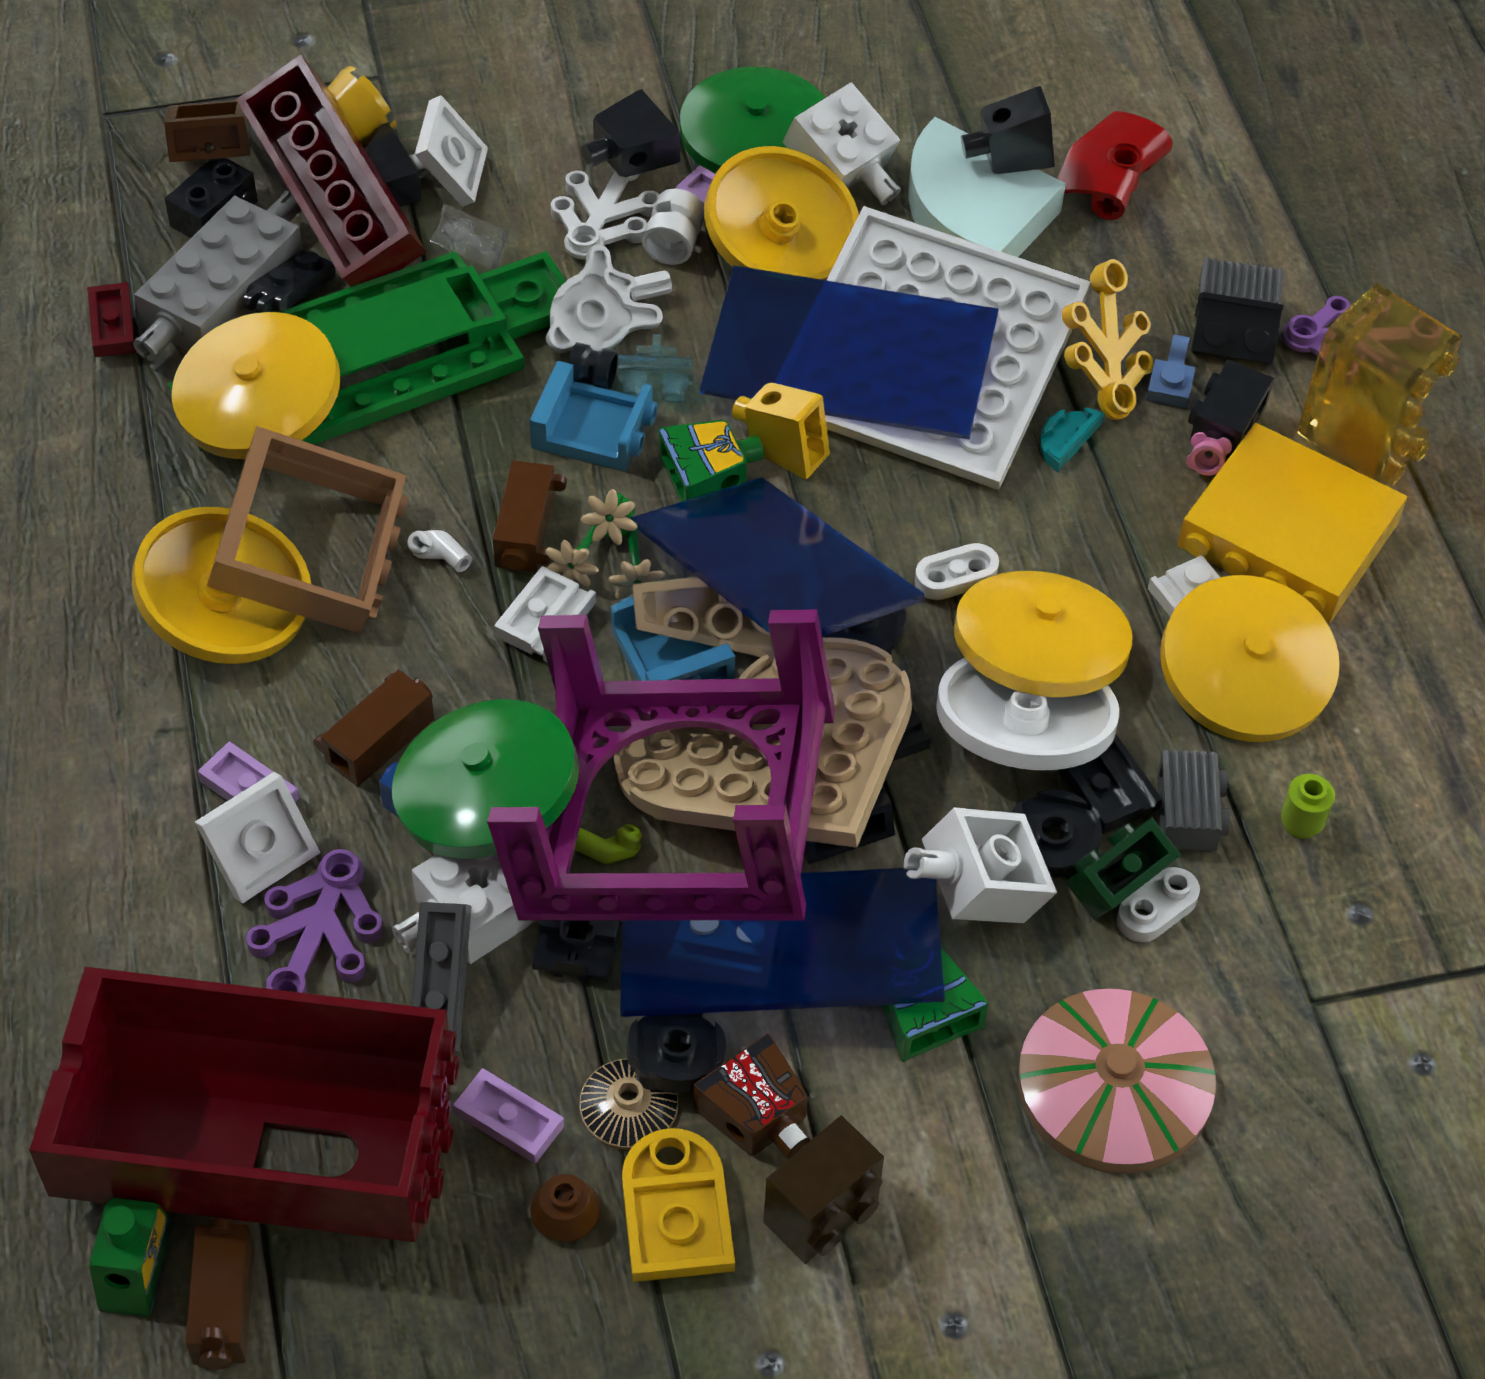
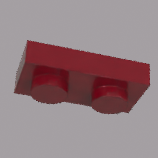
M128 282L87 287L94 357L135 353L136 350L133 345L135 334L132 302Z

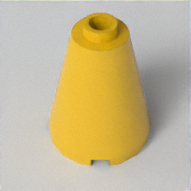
M346 66L339 72L327 89L360 143L364 146L372 141L379 127L388 122L386 115L391 110L379 91L364 75L357 79L351 74L356 68ZM395 120L390 123V126L392 127L393 131L396 129L397 126Z

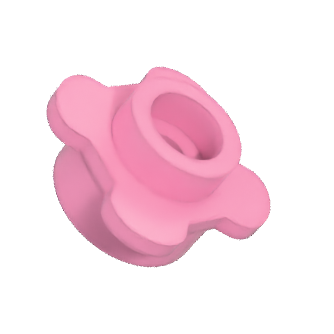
M1203 432L1195 433L1191 438L1192 453L1187 456L1186 464L1191 470H1195L1201 475H1217L1225 464L1226 455L1232 450V443L1224 437L1214 439L1207 437ZM1210 451L1213 455L1211 457L1206 456L1205 452Z

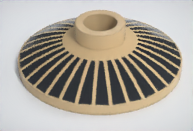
M628 1059L615 1060L598 1068L587 1079L580 1095V1114L586 1129L599 1142L621 1150H630L641 1138L652 1132L671 1129L678 1113V1094L659 1089L648 1090L643 1088L641 1083L636 1080V1073L630 1067ZM633 1092L638 1096L633 1100H624L620 1097V1094Z

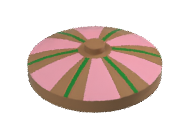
M1096 989L1081 992L1059 1001L1044 1012L1030 1029L1024 1041L1018 1065L1017 1078L1020 1100L1035 1130L1052 1148L1063 1156L1083 1166L1099 1171L1112 1173L1142 1172L1155 1169L1175 1160L1185 1153L1201 1135L1209 1119L1215 1099L1216 1077L1214 1065L1209 1050L1199 1033L1181 1014L1155 998L1134 991Z

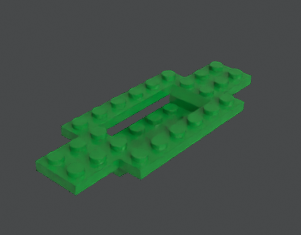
M456 250L288 308L283 312L280 311L279 313H286L305 319L321 330L330 342L340 368V377L464 334L469 344L340 389L327 417L302 441L315 445L525 369L524 356L513 339L550 326L552 300L558 289L566 282L548 252L545 251L478 275L473 265L466 266ZM170 382L167 384L170 396L172 398L173 382ZM197 445L199 451L204 450Z

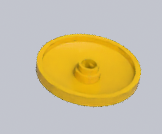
M776 146L747 149L728 159L715 174L704 202V219L708 234L725 261L748 279L769 288L785 291L810 290L825 284L859 216L855 200L850 191L830 168L805 153Z
M279 312L244 315L214 328L198 340L187 352L173 380V409L185 433L200 448L225 458L246 459L256 426L302 441L324 421L338 395L340 387L339 363L326 336L307 320Z
M197 507L175 513L159 522L148 532L139 546L133 565V596L142 617L161 639L179 651L214 663L240 664L253 662L269 657L288 645L301 629L306 617L207 586L230 508ZM248 514L235 560L311 584L307 565L295 545L273 525L252 514Z
M1041 571L1001 573L976 583L961 598L957 607L954 624L956 644L964 658L976 670L1007 688L1046 697L1079 696L1095 692L1111 684L1121 675L1127 665L1133 638L1132 629L1127 617L1116 603L1105 594L1079 580Z
M1233 575L1216 578L1199 585L1190 591L1176 606L1167 622L1161 640L1160 655L1163 674L1177 702L1193 719L1204 727L1235 740L1270 742L1302 731L1322 713L1330 701L1338 681L1340 663L1337 644L1323 616L1306 598L1293 589L1263 577Z

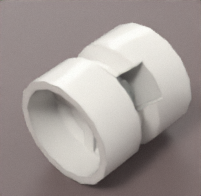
M675 188L667 189L660 193L642 236V245L646 253L653 259L669 265L682 264L687 261L692 254L697 235L704 222L703 202L687 190Z

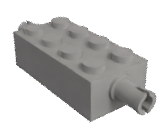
M284 191L281 197L268 210H264L234 196L134 294L141 328L146 330L133 342L135 350L144 359L147 357L149 361H153L169 343L189 351L198 340L214 328L232 319L253 314L256 309L250 310L243 306V298L248 286L303 250L300 227L290 222L302 210L290 191Z

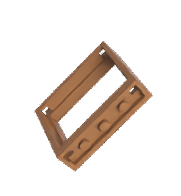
M256 426L207 586L361 634L368 618L376 620L378 609L382 602L383 595L376 594L378 584L385 585L392 561L385 559L387 550L394 551L401 527L395 526L394 521L395 517H403L408 502L407 496L401 495L406 475ZM263 467L381 505L357 598L235 560Z

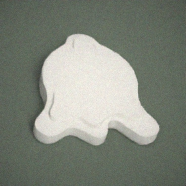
M596 244L588 251L583 270L578 275L569 278L554 296L550 309V329L546 335V342L557 353L572 351L576 342L588 344L596 351H601L605 348L612 350L629 333L635 330L657 328L663 319L662 311L654 304L634 302L630 299V293L636 287L635 278L615 270L612 266L611 255L607 247Z

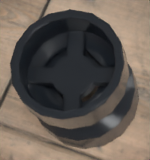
M576 342L568 362L573 364L574 381L593 383L596 387L610 390L616 377L619 355L618 351L605 348L601 351H596L588 344Z

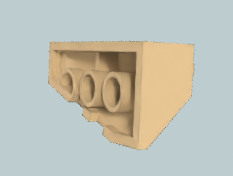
M802 565L632 584L636 629L714 647L728 643L732 651L760 658L766 654L770 659L775 657L768 626L770 610L813 609L810 571L808 567Z

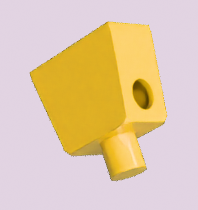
M771 382L765 384L752 399L740 396L735 401L732 408L733 419L747 424L749 437L758 435L766 459L807 480L830 455L822 395Z

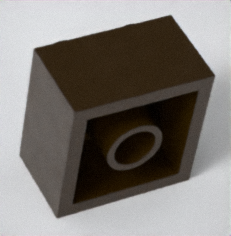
M840 1115L766 1178L763 1223L804 1264L818 1253L821 1256L827 1255L840 1242L843 1236L842 1232L853 1222L857 1224L864 1223L877 1210L880 1186L883 1182L881 1177L884 1156Z

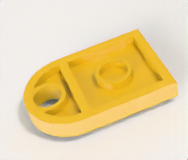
M662 1129L641 1138L627 1154L622 1170L632 1282L735 1272V1257L724 1172L721 1159L715 1148L705 1138L684 1129ZM665 1147H675L682 1151L684 1158L675 1165H666L661 1163L656 1155Z

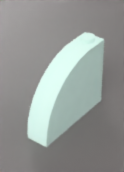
M934 117L918 137L911 158L908 201L914 222L1019 257L1061 212L1066 183L1039 169L995 174L991 170L986 154L968 159L965 158L961 144V135L968 133Z

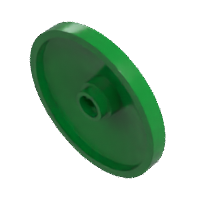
M757 66L722 71L696 85L684 100L680 112L681 140L689 156L698 165L716 174L728 159L747 149L763 146L787 148L783 140L794 117L822 101L825 97L810 82L787 71Z
M496 699L477 702L454 710L436 720L424 729L407 747L396 767L393 777V805L409 836L428 851L458 859L497 855L487 823L491 807H539L545 828L547 829L560 816L572 798L578 781L579 759L567 728L549 710L522 700Z

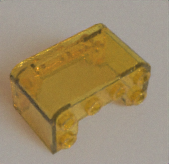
M1376 283L1344 311L1326 332L1320 347L1297 433L1347 467L1384 485H1394L1403 475L1406 466L1412 460L1416 463L1419 462L1431 445V442L1427 440L1429 430L1422 425L1416 427L1425 413L1422 403L1431 391L1435 381L1440 376L1447 378L1458 365L1460 356L1456 353L1462 336L1379 283Z

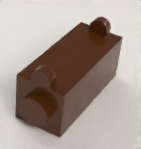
M511 461L493 536L495 567L507 568L513 571L526 570L537 572L539 564L549 563L550 558L546 554L547 548L543 547L555 491H564L567 484L565 476L554 474V465Z
M398 669L395 673H391L386 677L378 688L323 735L320 734L314 739L313 743L324 754L325 763L356 787H359L434 721L433 695L424 682L417 678L412 680Z
M217 1218L211 1220L210 1225L195 1226L186 1347L192 1363L199 1364L206 1369L220 1370L230 1367L231 1363H246L254 1244L248 1224L232 1225L228 1219Z

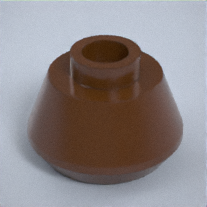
M560 1174L547 1180L534 1194L530 1208L531 1218L534 1226L543 1236L558 1242H571L586 1236L595 1227L600 1214V1203L596 1192L589 1184L574 1175Z

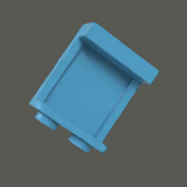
M557 361L530 418L531 448L627 472L633 456L639 457L642 452L646 426L652 427L656 419L658 403L653 401L652 385L643 384L638 397L575 382L573 364Z
M633 596L627 597L611 606V633L636 681L735 678V655L728 643L714 647L636 629Z

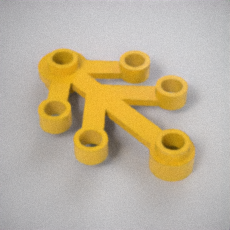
M1111 259L1095 266L1090 275L1091 287L1100 295L1102 331L1091 318L1089 309L1083 302L1071 303L1062 310L1064 324L1070 329H1080L1104 361L1105 372L1093 359L1092 350L1085 342H1078L1068 346L1064 357L1070 368L1075 370L1081 368L1098 390V404L1101 411L1105 413V416L1112 420H1120L1127 417L1135 408L1136 393L1134 388L1144 375L1152 372L1154 363L1147 351L1142 350L1130 354L1126 359L1127 371L1123 376L1121 375V361L1140 336L1150 331L1151 322L1148 315L1143 311L1128 314L1123 320L1124 330L1119 335L1116 293L1126 288L1128 275L1121 262Z

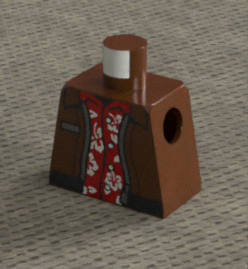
M768 1033L703 1077L693 1086V1108L749 1155H756L774 1142L789 1159L810 1142V1138L798 1125L806 1117L808 1097L778 1046Z

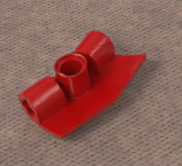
M1114 111L1071 146L1057 179L1066 183L1064 193L1092 194L1091 208L1099 217L1105 220L1119 219L1125 212L1132 192L1138 187L1140 174L1149 170L1171 152L1172 139L1162 126L1149 119L1127 112Z

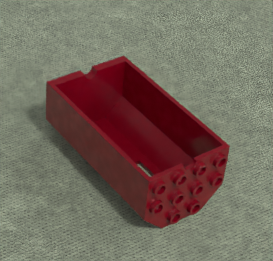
M84 966L62 1039L60 1066L57 1071L53 1070L29 1152L48 1197L106 1204L109 1198H120L156 1203L164 1211L415 1242L424 1224L426 1225L428 1222L432 1199L439 1200L441 1198L444 1183V1169L439 1168L441 1153L449 1154L452 1146L454 1127L453 1123H448L450 1116L449 1098L451 1085H456L459 1073L460 1057L459 1055H454L457 1034L456 1031L449 1030L447 1010ZM266 1127L343 1136L351 1140L358 1149V1158L354 1166L348 1172L335 1177L256 1168Z

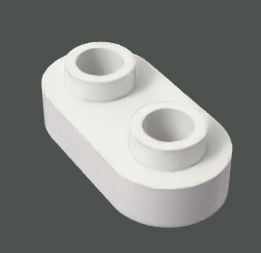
M972 543L925 557L916 567L915 587L921 595L933 600H943L966 593L976 583L997 575L999 566L998 555L987 545Z
M1170 867L1162 870L1121 902L1117 915V926L1120 932L1126 938L1135 942H1149L1156 939L1195 908L1200 893L1198 880L1192 873L1182 868ZM1170 885L1179 886L1183 890H1175ZM1136 910H1146L1150 915H1140Z

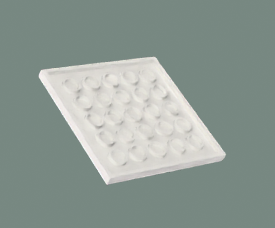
M863 206L775 383L822 395L827 430L999 490L1073 330L1064 324L1062 310L1066 305L1077 301L1085 303L1090 292L1091 281Z

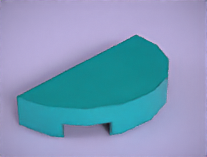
M1084 408V412L1071 411L1065 413V410H1060L1049 417L1041 429L1040 453L1046 464L1058 473L1103 424L1105 413L1092 408Z

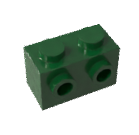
M1153 817L1137 828H1134L1130 822L1107 838L1112 844V847L1100 855L1095 848L1073 865L1078 873L1065 883L1093 920L1115 908L1181 856L1180 852Z

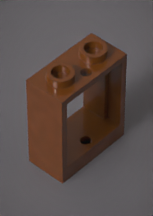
M236 100L169 106L164 121L169 162L250 156L252 142L251 125ZM205 143H212L213 150H205Z

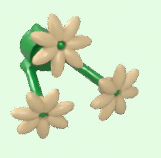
M614 489L608 492L604 502L595 496L588 497V502L595 512L585 514L580 519L582 523L591 525V528L577 549H573L567 540L562 541L561 551L551 547L546 549V554L554 561L548 565L547 569L556 573L563 572L564 577L572 581L575 579L581 586L588 588L591 582L587 575H595L599 572L596 566L584 562L588 558V548L592 542L600 541L606 536L611 538L616 545H620L622 537H628L631 564L623 561L621 569L624 575H613L608 578L612 585L620 587L615 593V598L620 600L633 594L632 584L661 581L666 576L664 571L649 572L651 567L649 559H645L640 563L637 537L639 526L633 521L635 517V503L623 497L621 493H617Z

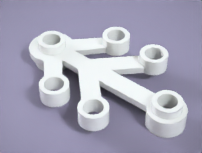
M613 169L614 174L599 200L590 187L589 177L585 172L575 170L566 175L567 193L578 197L589 216L586 223H581L574 212V202L569 197L559 196L551 201L552 219L563 223L568 231L564 239V246L570 256L586 260L588 251L596 244L604 246L623 239L631 243L642 242L647 222L641 217H630L624 224L602 229L607 222L639 212L643 216L651 217L656 200L660 195L655 191H644L638 197L617 203L628 181L637 179L640 174L625 178L619 176Z

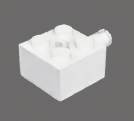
M852 82L794 117L783 140L787 148L805 153L822 162L843 181L848 189L863 181L878 198L882 206L886 205L888 201L891 202L901 192V188L895 184L882 168L890 160L900 139Z
M954 807L922 838L925 849L911 848L904 858V869H917V871L909 870L906 873L908 877L938 880L952 919L1025 923L1057 893L1025 814Z
M436 854L412 869L415 898L419 904L420 902L468 904L472 906L467 956L469 964H472L538 921L518 920L498 855L475 859H458ZM419 912L392 927L393 934L399 945L406 944L403 946V950L407 953L412 952L416 948Z

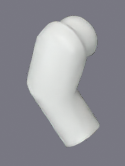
M418 530L408 537V548L418 558L444 559L456 572H463L472 563V556L445 531Z

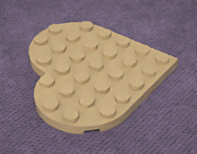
M822 638L835 705L834 723H824L806 841L857 848L909 722L912 711L911 688L905 670L901 671L892 662V656L886 651L858 640ZM767 654L751 664L738 679L779 678L775 657L770 659ZM753 724L751 729L764 730L774 724ZM625 726L622 732L628 730L631 726ZM704 727L669 729L634 741L614 755L617 779L624 795L638 809L658 820L735 831L733 817L736 805L768 804L771 773L766 760L746 740L725 731ZM779 739L768 742L771 745H780Z

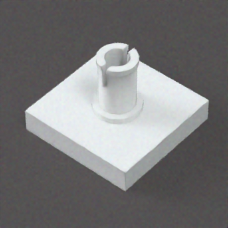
M440 95L429 100L416 151L414 154L409 155L419 171V179L432 173L462 207L475 202L488 147Z
M275 772L195 821L234 898L242 904L320 853L282 776Z

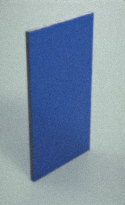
M734 265L699 389L700 394L737 400L740 396L752 399L765 384L772 382L822 395L825 415L970 440L999 309Z
M763 477L631 517V520L637 524L638 531L769 634L768 621L770 610L817 609L822 636L924 602L925 593Z
M904 868L801 873V882L806 901L804 920H719L718 928L713 933L707 935L694 933L690 928V920H623L621 1017L945 1002L936 879L910 878L906 873L909 870L917 871V869L907 870ZM738 927L751 942H744L737 937L736 930Z

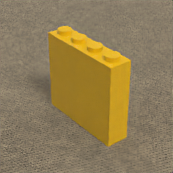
M1255 422L1183 519L1177 546L1195 557L1202 555L1206 561L1224 569L1232 576H1257L1281 583L1306 598L1320 612L1325 621L1331 623L1398 525L1408 496Z

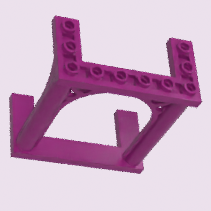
M817 609L770 610L768 626L779 678L604 681L587 615L541 616L538 631L555 689V716L567 728L576 748L579 759V775L571 800L560 816L547 829L545 828L539 807H491L487 820L488 827L518 920H804L806 901L801 882V871L824 723H834L835 705ZM753 724H774L764 730L751 729ZM608 726H631L624 732H614L607 728ZM704 727L725 731L746 740L766 760L771 773L768 804L735 806L733 822L745 873L569 874L590 785L601 767L627 745L645 736L669 729ZM598 738H599L602 742L607 743V744L604 745V746H602V747H598V746L600 745V744H599V741H598ZM779 739L780 745H771L768 742Z

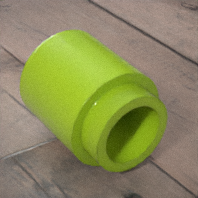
M1302 774L1291 781L1280 815L1286 831L1292 836L1307 839L1324 829L1335 800V791L1325 778L1316 774Z

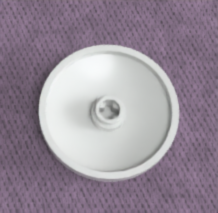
M965 658L954 663L944 673L939 684L936 704L940 723L946 732L961 746L992 762L1028 770L1066 769L1097 758L1112 744L1119 719L1118 701L1108 685L1095 692L1079 696L1046 697L1032 695L996 683L976 670Z

